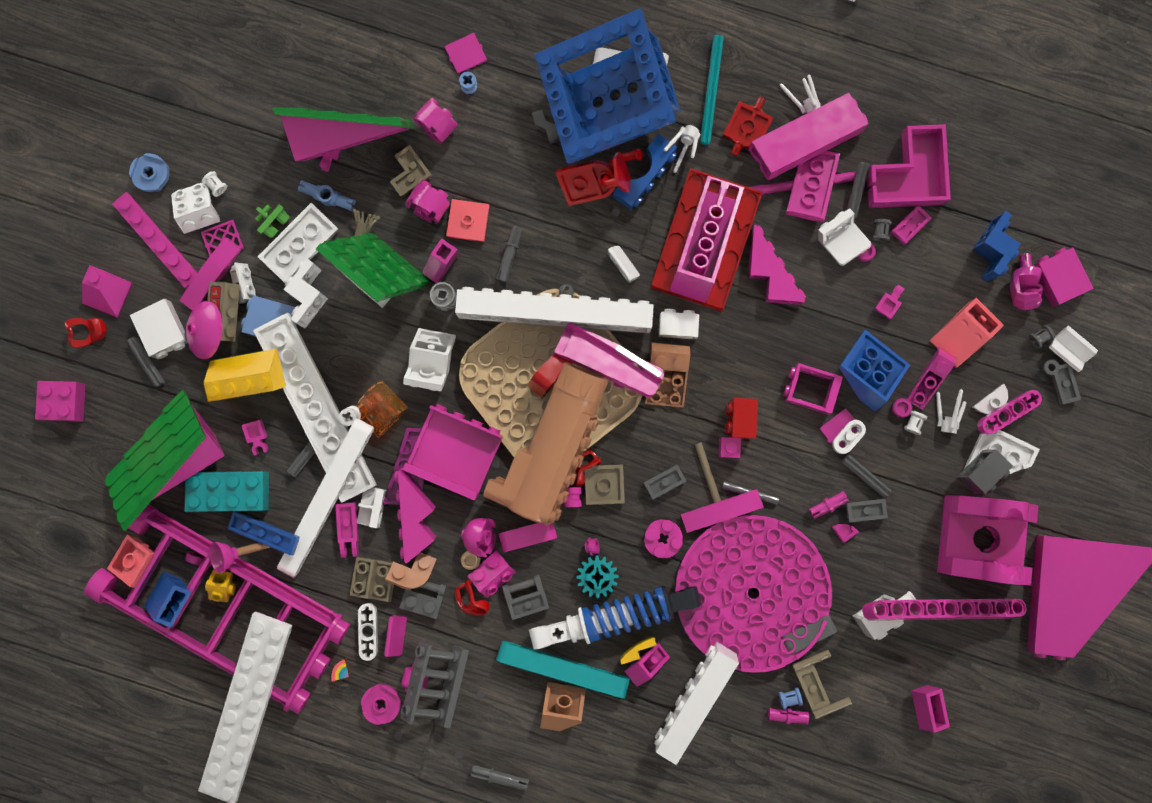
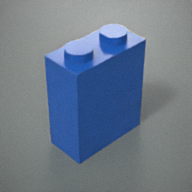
M163 571L144 607L153 621L172 628L191 591L181 578Z

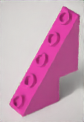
M754 225L751 229L748 278L767 280L765 302L802 305L806 299L804 292L801 289L798 290L794 284L796 281L793 275L787 273L783 260L775 255L774 246L764 238L763 229L759 225Z
M401 468L399 471H395V483H399V490L396 491V500L400 502L398 521H401L402 528L399 529V539L403 540L400 554L401 559L408 563L436 538L433 531L423 521L425 517L434 511L436 506Z

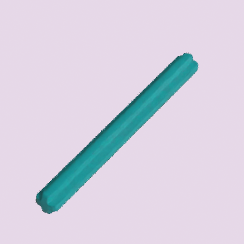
M714 35L700 138V143L703 145H709L711 142L724 39L722 35Z

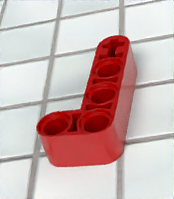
M553 354L532 376L527 387L542 399L557 381L564 362L573 363Z

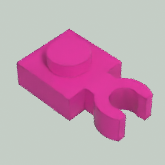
M262 419L242 424L247 443L253 442V454L257 455L259 453L257 450L258 446L263 448L264 453L267 452L268 445L262 440L267 438Z

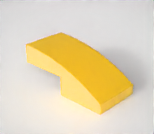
M654 636L647 637L631 646L620 657L621 664L640 659L638 651L656 646Z

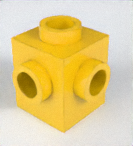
M213 570L205 585L208 599L216 602L228 603L230 596L234 595L236 590V584L233 583V574L231 572L218 573Z

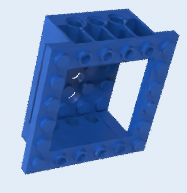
M641 8L534 54L568 164L677 122L675 113L680 112L681 109L660 41L648 29ZM629 37L632 48L571 74L559 66L564 62L620 38ZM637 84L638 90L631 94L629 92L630 86ZM615 91H620V98L613 101L612 94ZM598 98H602V106L596 108L595 101Z

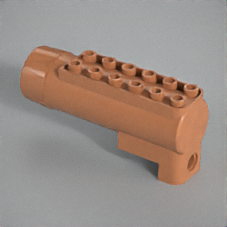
M564 362L530 447L517 450L506 479L499 476L496 479L488 480L483 496L508 507L511 511L526 519L543 523L547 526L551 523L553 524L555 520L558 521L562 510H560L561 504L565 503L569 496V492H567L569 485H573L577 475L574 474L576 468L580 467L583 462L584 449L587 450L591 443L590 434L598 426V415L595 413L601 404L600 401L609 380L589 370Z

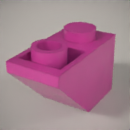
M441 238L430 254L422 274L436 284L439 283L458 257V250Z

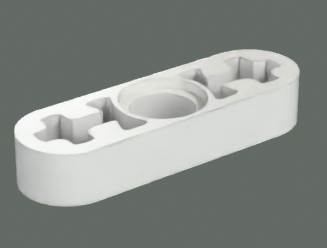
M365 603L358 610L359 656L366 661L372 660L378 653L377 608L372 603ZM369 607V610L373 611L369 615V621L373 620V623L367 622L363 624V621L367 620V615L363 614V610ZM365 626H370L373 629L371 637H366L363 634ZM373 639L374 643H369V648L373 650V653L367 656V653L363 651L367 648V642L363 643V640L370 641Z

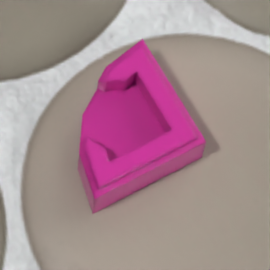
M837 524L831 527L842 543H845L859 533L856 528L847 524Z

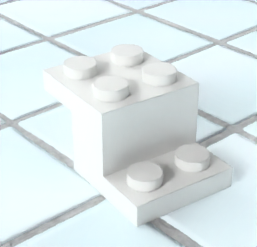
M309 259L299 264L296 274L286 281V287L284 288L286 292L302 303L300 306L295 307L292 311L293 316L290 319L303 328L308 326L328 299L311 286L312 282L321 272V269Z
M418 328L410 347L409 365L403 384L426 388L432 391H442L450 370L451 351L456 335Z

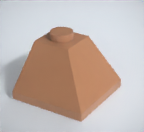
M548 682L540 728L562 731L580 724L586 688Z

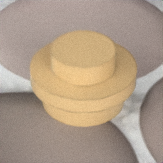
M466 551L461 557V564L464 568L473 570L479 566L480 557Z

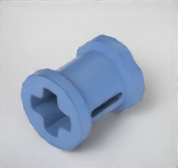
M471 72L461 74L459 82L462 91L466 94L475 93L477 90L475 75Z
M799 688L786 693L779 692L783 710L788 706L803 705Z

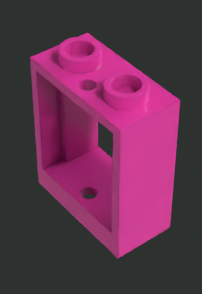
M800 363L796 364L795 367H791L789 372L790 384L786 385L783 396H785L784 401L823 414H832L843 377ZM800 372L830 381L823 407L792 397Z

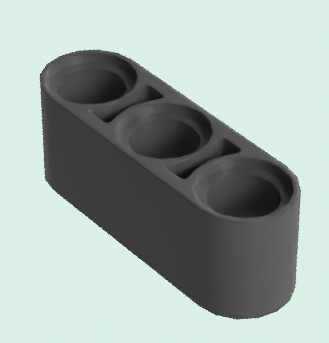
M830 615L820 618L815 623L807 624L808 633L804 638H796L792 632L782 636V640L785 638L794 640L796 649L791 654L808 647L820 631L823 620L827 621V624L817 642L836 633L837 629ZM803 626L794 632L797 636H803L806 633V629ZM786 640L783 642L787 651L793 650L794 644L792 641Z

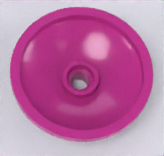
M203 301L192 310L188 318L186 337L192 353L197 358L208 359L214 355L220 344L222 319L220 311L214 303Z

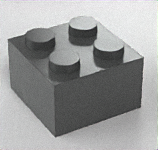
M997 449L982 450L956 478L972 494H989L997 487L995 484L1000 479L1003 480L1010 474L1009 470L1013 465Z

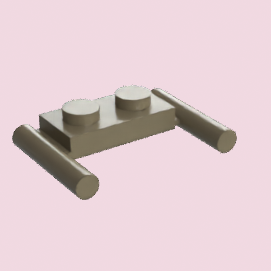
M825 650L792 665L815 719H819L852 704L849 697L830 704L813 665L831 657L829 650Z

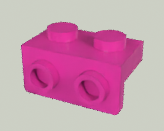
M496 550L473 570L468 577L478 591L488 598L490 595L495 594L501 585L508 582L516 571Z

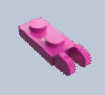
M356 503L336 504L338 543L340 544L341 558H346L347 556L345 542H352L353 557H358L357 541H359Z

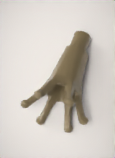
M353 209L352 212L355 216L356 225L354 236L369 233L373 224L380 217L375 214L373 216L368 214L364 223L365 212L361 211L360 219V212Z

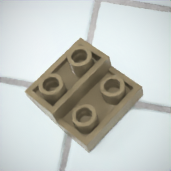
M356 557L350 596L391 602L394 585L386 582L385 579L393 562Z

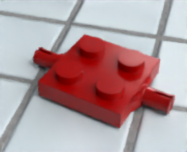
M758 97L754 106L739 101L723 133V137L735 144L730 152L733 155L737 149L735 157H738L741 148L749 149L752 141L765 135L773 120V117L761 110L766 101L763 98L759 104L762 97Z

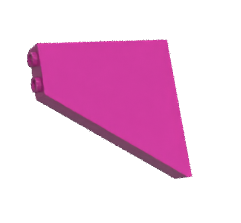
M1036 535L1027 651L1034 653V657L1046 658L1047 655H1053V659L1066 660V657L1074 658L1152 564V548Z

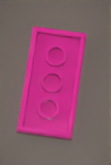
M825 151L798 165L787 207V215L824 223L840 157L839 153Z

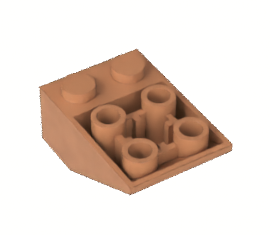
M662 343L651 344L649 363L661 368L664 376L654 396L651 398L646 397L645 404L684 407L691 355L690 346Z

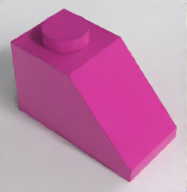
M657 642L656 646L651 647L640 656V659L635 660L625 670V673L638 687L650 680L670 656Z

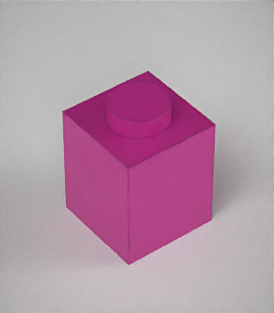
M719 438V458H740L741 438Z

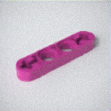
M1036 390L1022 393L981 418L977 424L978 431L983 435L996 433L1038 407L1042 402L1041 394ZM1031 396H1033L1032 402H1029V403H1026V402H1025V401L1029 400V399L1031 398ZM1015 403L1020 405L1019 413L1014 411ZM1000 412H1003L1006 416L1004 422L999 419ZM990 422H994V423H995V424L990 425V426L988 427V429H986L985 426H987V423H990Z

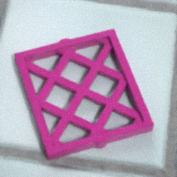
M234 220L201 232L209 256L212 254L210 248H217L212 245L214 240H220L221 243L227 234L233 236L232 242H234L235 238H238L239 247L241 250L244 249ZM231 225L233 226V228H234V230H235V233H234V234L231 233V232H228L229 229H230V227H231ZM219 230L224 232L222 239L216 236ZM206 235L212 237L210 243L207 242Z

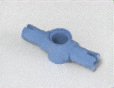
M301 180V186H298V192L313 196V199L321 201L325 206H339L352 211L354 208L352 205L355 206L356 200L340 195L339 192L334 191L328 185L315 186ZM326 192H331V196L328 199H323V195Z

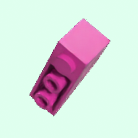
M938 348L908 395L907 400L923 410L956 364V357Z

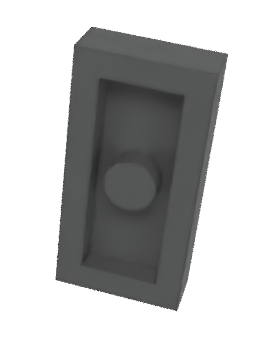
M677 464L645 481L644 485L653 500L685 483L686 479Z
M885 499L845 503L847 521L849 523L888 518Z

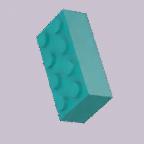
M197 472L185 480V512L269 510V472Z

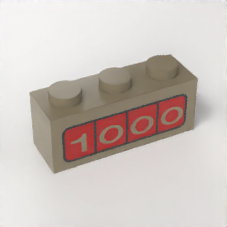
M209 281L208 301L214 303L221 314V340L235 342L240 284Z

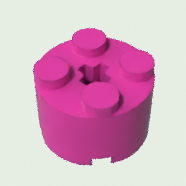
M431 98L415 114L413 120L419 127L422 126L425 130L424 132L432 140L441 144L458 124L451 118L453 115L446 108L442 110L439 107V103Z
M422 180L420 183H417L406 200L405 205L408 209L410 206L415 209L413 213L429 223H432L434 220L435 224H438L450 203L446 192L440 189L437 191L432 188L430 183Z

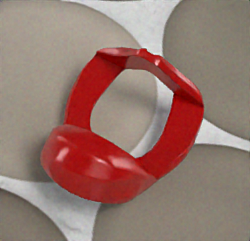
M72 318L65 321L66 330L69 332L68 342L73 348L86 347L93 342L102 340L107 333L106 323L99 318ZM78 324L86 325L89 329L88 338L85 340H73L71 326Z
M590 449L584 451L582 456L590 454L593 460L587 465L576 468L574 474L577 476L573 483L574 486L580 487L584 485L585 476L583 471L597 464L601 465V458H598Z
M466 580L465 583L455 589L457 605L468 614H487L490 609L489 602L486 600L475 601L471 588L473 583ZM464 587L469 594V605L464 604L460 594V589Z

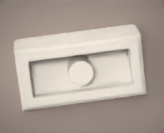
M620 246L608 249V256L628 283H631L640 276Z

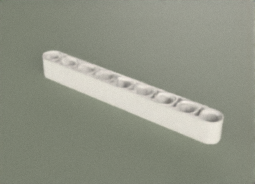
M358 418L353 422L295 532V535L300 536L295 554L288 555L284 553L277 566L278 570L293 578L299 573L374 431L373 426Z

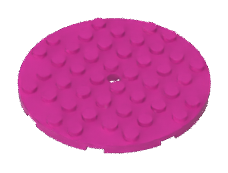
M738 516L719 522L707 529L687 550L681 561L676 579L675 592L697 586L702 606L678 611L681 623L689 638L704 654H706L710 645L714 646L716 642L735 652L739 662L735 670L742 672L773 671L801 658L817 642L827 621L823 620L820 631L808 647L794 654H791L796 649L794 640L791 638L782 640L781 637L792 632L796 638H804L808 633L806 625L815 623L826 615L829 616L832 604L830 575L816 546L795 527L766 516ZM751 588H757L759 592L758 596L754 599L748 596V590ZM804 626L806 629L805 634L797 636L794 631ZM790 640L793 642L794 648L792 651H787L783 643L784 641Z

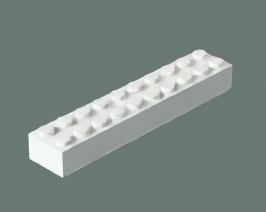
M462 287V290L457 289L455 313L459 319L566 327L568 323H573L587 329L650 333L652 329L654 305L649 304V301L640 300L638 303H630L628 299H618V302L610 301V298L600 297L599 300H591L589 296H579V299L571 298V295L561 294L560 297H552L550 293H540V296L532 295V292L522 291L521 294H513L511 290H501V293H498L488 288H483L482 291H474L472 287Z

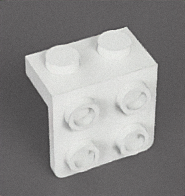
M199 183L172 193L174 219L184 234L220 222L219 215L211 204L210 191L207 185Z
M851 209L840 212L836 215L835 219L825 222L818 229V241L841 266L847 264L871 247V242L854 224V212Z

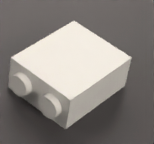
M162 299L130 315L149 357L162 359L168 355V352L181 350L188 343L186 332L171 301L167 299Z

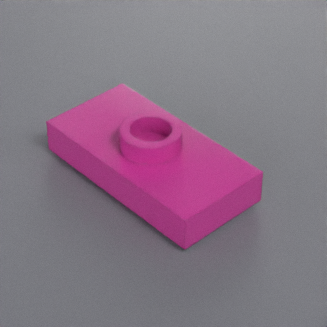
M917 205L890 233L905 245L932 217Z

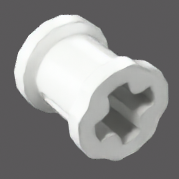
M215 171L209 172L202 179V183L212 190V194L215 197L224 193L228 187L219 180Z
M353 405L342 410L339 414V420L345 426H350L356 418H361L359 408Z
M911 411L910 420L907 426H904V429L910 433L920 435L923 422L928 417L919 412Z

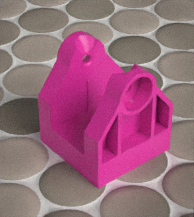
M945 496L937 572L999 583L1031 585L1032 568L1024 566L1028 522L1037 523L1038 505L994 498ZM986 526V529L991 532L994 542L989 548L981 552L975 546L973 537L978 529Z

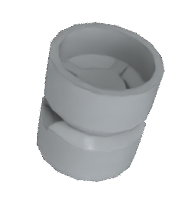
M439 282L432 287L430 298L438 309L448 311L456 305L457 294L450 284Z

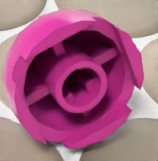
M477 518L467 524L462 531L461 538L468 552L479 557H487L486 554L492 553L496 542V534H493V528H496L494 520L490 518Z

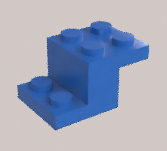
M1007 211L992 219L972 249L991 262L981 277L986 282L1003 276L1009 268L1007 266L1009 261L1014 260L1019 253L1017 249L1021 243L1004 233L1010 225L1008 220L1012 216Z

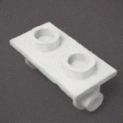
M234 263L231 266L230 274L233 284H240L239 303L242 304L252 299V295L256 296L248 264Z

